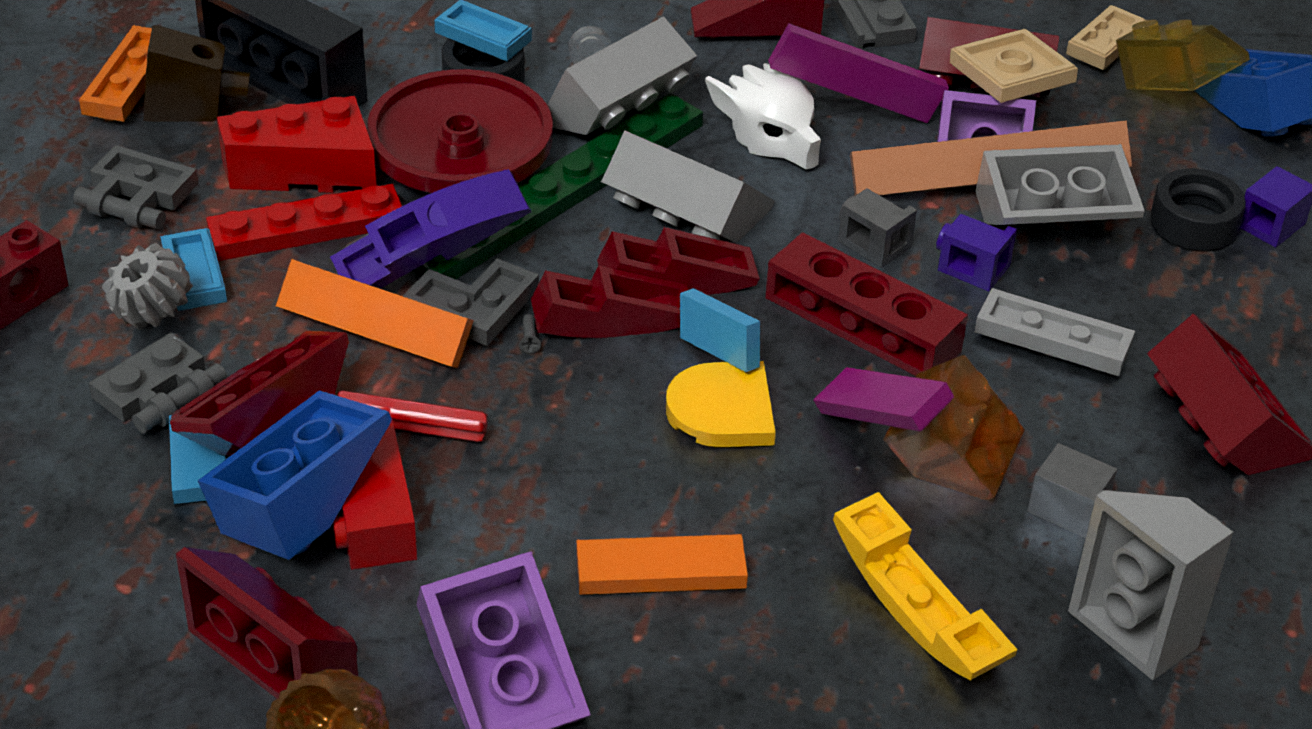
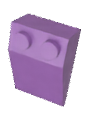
M531 551L420 586L416 605L435 660L466 729H557L590 717L588 705Z

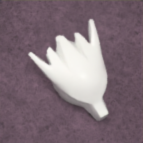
M767 63L763 64L764 70L749 64L742 66L743 77L732 75L729 79L732 88L710 76L706 77L705 82L714 104L732 119L736 139L742 145L748 147L749 153L785 158L805 170L818 165L821 139L810 127L815 110L814 98L802 84L801 79L771 69ZM769 123L781 127L783 133L778 137L769 136L765 133L763 125Z

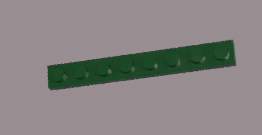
M669 93L518 184L532 211L531 213L449 260H446L440 254L412 272L422 277L430 269L456 280L607 186L601 181L624 130L667 149L702 127L703 111Z

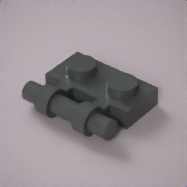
M115 145L90 170L92 186H95V188L91 190L82 186L78 187L75 190L73 201L74 204L87 208L88 212L92 215L102 218L112 215L124 219L125 224L131 227L143 229L148 226L159 230L165 224L166 214L164 211L155 208L161 206L175 210L199 184L197 169ZM120 195H124L131 197L132 199L128 201L118 197Z
M170 332L89 382L92 399L124 423L132 418L135 427L141 433H146L157 425L160 427L168 425L169 416L228 376L225 369L218 363L205 369L204 356Z

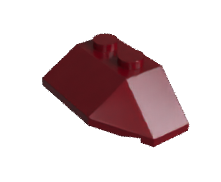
M303 332L285 347L274 349L251 362L172 413L170 419L172 431L221 455H233L319 390L335 395L349 344L347 332Z

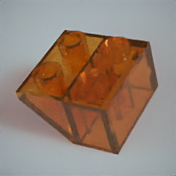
M965 355L917 373L915 378L946 382L954 398L922 431L890 426L883 440L915 478L980 499L989 500L994 498L1025 430L1019 423L1017 416L1006 407L989 386L985 376L977 371Z

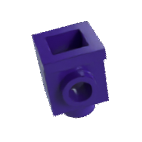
M960 214L952 224L946 223L937 238L936 249L941 251L938 271L990 292L1010 267L1017 229L1008 226L1003 231Z

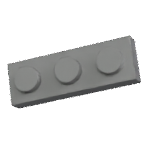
M994 288L991 289L977 316L974 331L999 341L1015 344L1119 376L1135 335L1134 330Z

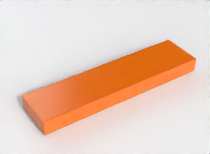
M291 259L276 306L454 368L459 366L474 322L472 319Z

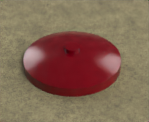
M441 70L403 81L392 87L377 100L369 113L367 121V131L374 148L375 162L381 170L408 187L429 193L469 179L507 169L512 172L518 183L533 174L545 162L553 142L552 115L543 98L520 81L501 74L481 70Z

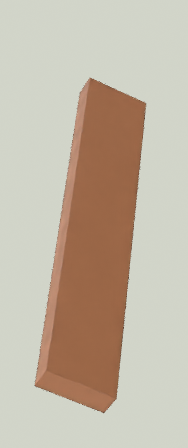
M1127 120L861 150L850 153L855 196L866 188L880 196L976 186L983 152L990 150L1121 144L1129 168L1132 167Z

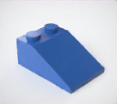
M1241 49L1177 70L1178 79L1241 128L1261 130L1262 136H1278L1287 133L1288 126L1312 124V55Z
M320 390L198 480L220 533L287 560L306 551L311 546L312 541L328 530L334 522L392 421L389 411Z

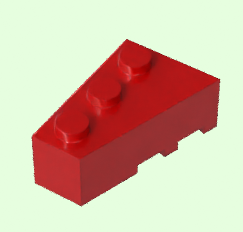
M355 96L331 97L323 101L285 104L278 108L252 112L239 111L232 115L217 117L222 162L230 189L289 191L290 184L318 185V192L333 193L334 186H358L365 189L376 185L374 148Z

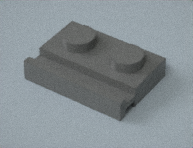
M830 0L831 6L856 48L863 49V45L866 43H873L874 47H883L915 42L917 28L900 0Z

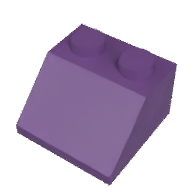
M944 90L937 142L1033 131L1036 100L1017 98L1000 103L991 95Z

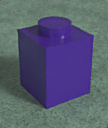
M1276 166L1246 190L1244 196L1245 211L1240 229L1275 248L1306 224L1312 205V184Z

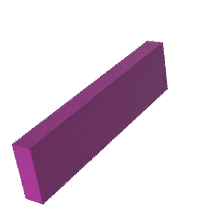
M789 23L768 59L771 69L928 123L940 104L944 90L949 89L945 79Z

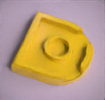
M760 361L759 368L749 372H745L728 362L698 364L680 372L669 384L666 394L667 419L675 430L681 429L685 433L696 437V443L710 447L772 446L775 444L776 432L764 361Z

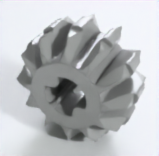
M156 242L147 249L140 245L136 246L133 254L128 257L121 255L122 261L118 266L107 270L110 278L101 286L106 293V301L110 304L109 308L117 318H122L126 324L129 323L140 330L149 323L157 328L162 318L168 315L175 317L174 310L176 307L188 303L185 294L190 291L193 284L190 281L188 271L185 269L186 265L181 258L169 248H162Z

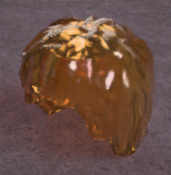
M325 669L314 674L303 673L301 679L290 681L287 689L280 691L279 699L274 700L271 708L267 711L265 727L266 729H389V720L385 715L386 706L382 699L381 691L377 687L369 684L364 678L355 676L344 669Z

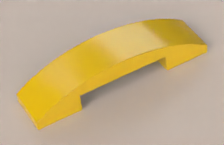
M879 492L834 513L833 521L849 554L871 589L896 621L935 659L955 673L972 680L1015 657L1018 649L982 609L970 614L908 544L912 529Z

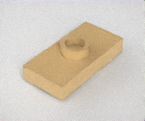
M1110 5L1068 41L1066 54L1104 70L1145 33L1148 21Z

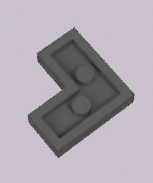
M496 258L472 285H468L428 269L403 297L474 320L468 339L488 346L531 299L539 284V274Z

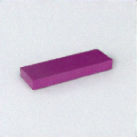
M846 367L813 401L821 414L922 431L952 401L954 395L946 382Z

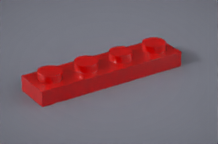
M393 184L375 185L360 190L324 194L315 198L287 203L279 202L271 206L243 211H229L224 214L206 217V222L217 260L222 261L367 234L366 225L402 207Z

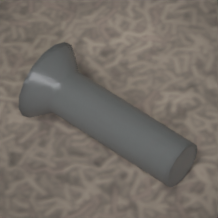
M531 314L523 317L524 338L519 343L521 351L527 354L538 352L542 346L541 341L536 337L535 317Z

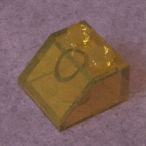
M1157 20L1142 21L1132 26V32L1116 39L1126 89L1194 91L1250 60L1247 50L1214 26L1192 25L1191 20H1179L1167 25H1159Z

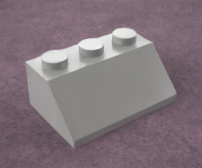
M664 16L565 70L547 104L552 115L553 128L588 135L602 126L606 130L612 128L623 119L626 112L634 108L637 111H641L653 103L658 94L665 90L673 93L680 89L689 80L690 74L688 71L697 55Z
M625 130L601 181L616 189L613 198L626 205L639 209L642 202L655 207L652 216L678 227L682 219L695 225L691 232L692 234L717 240L723 237L734 243L741 240L772 209L775 203L773 199L743 181Z
M1121 144L990 150L983 152L975 192L984 223L1007 225L1143 218L1145 210Z
M1103 490L1095 497L1068 612L1150 679L1155 680L1198 648L1233 531L1186 497Z

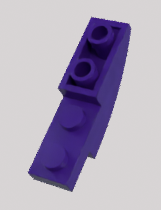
M509 169L498 171L443 188L378 218L365 226L368 232L367 236L330 256L338 275L381 289L440 254L446 260L453 258L532 211L512 172Z

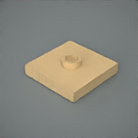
M1026 29L952 48L950 53V63L1000 103L1071 84L1077 80L1078 68Z

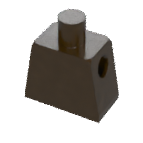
M153 25L147 52L143 121L212 122L218 117L221 97L247 100L250 73L223 70L225 46L220 42Z

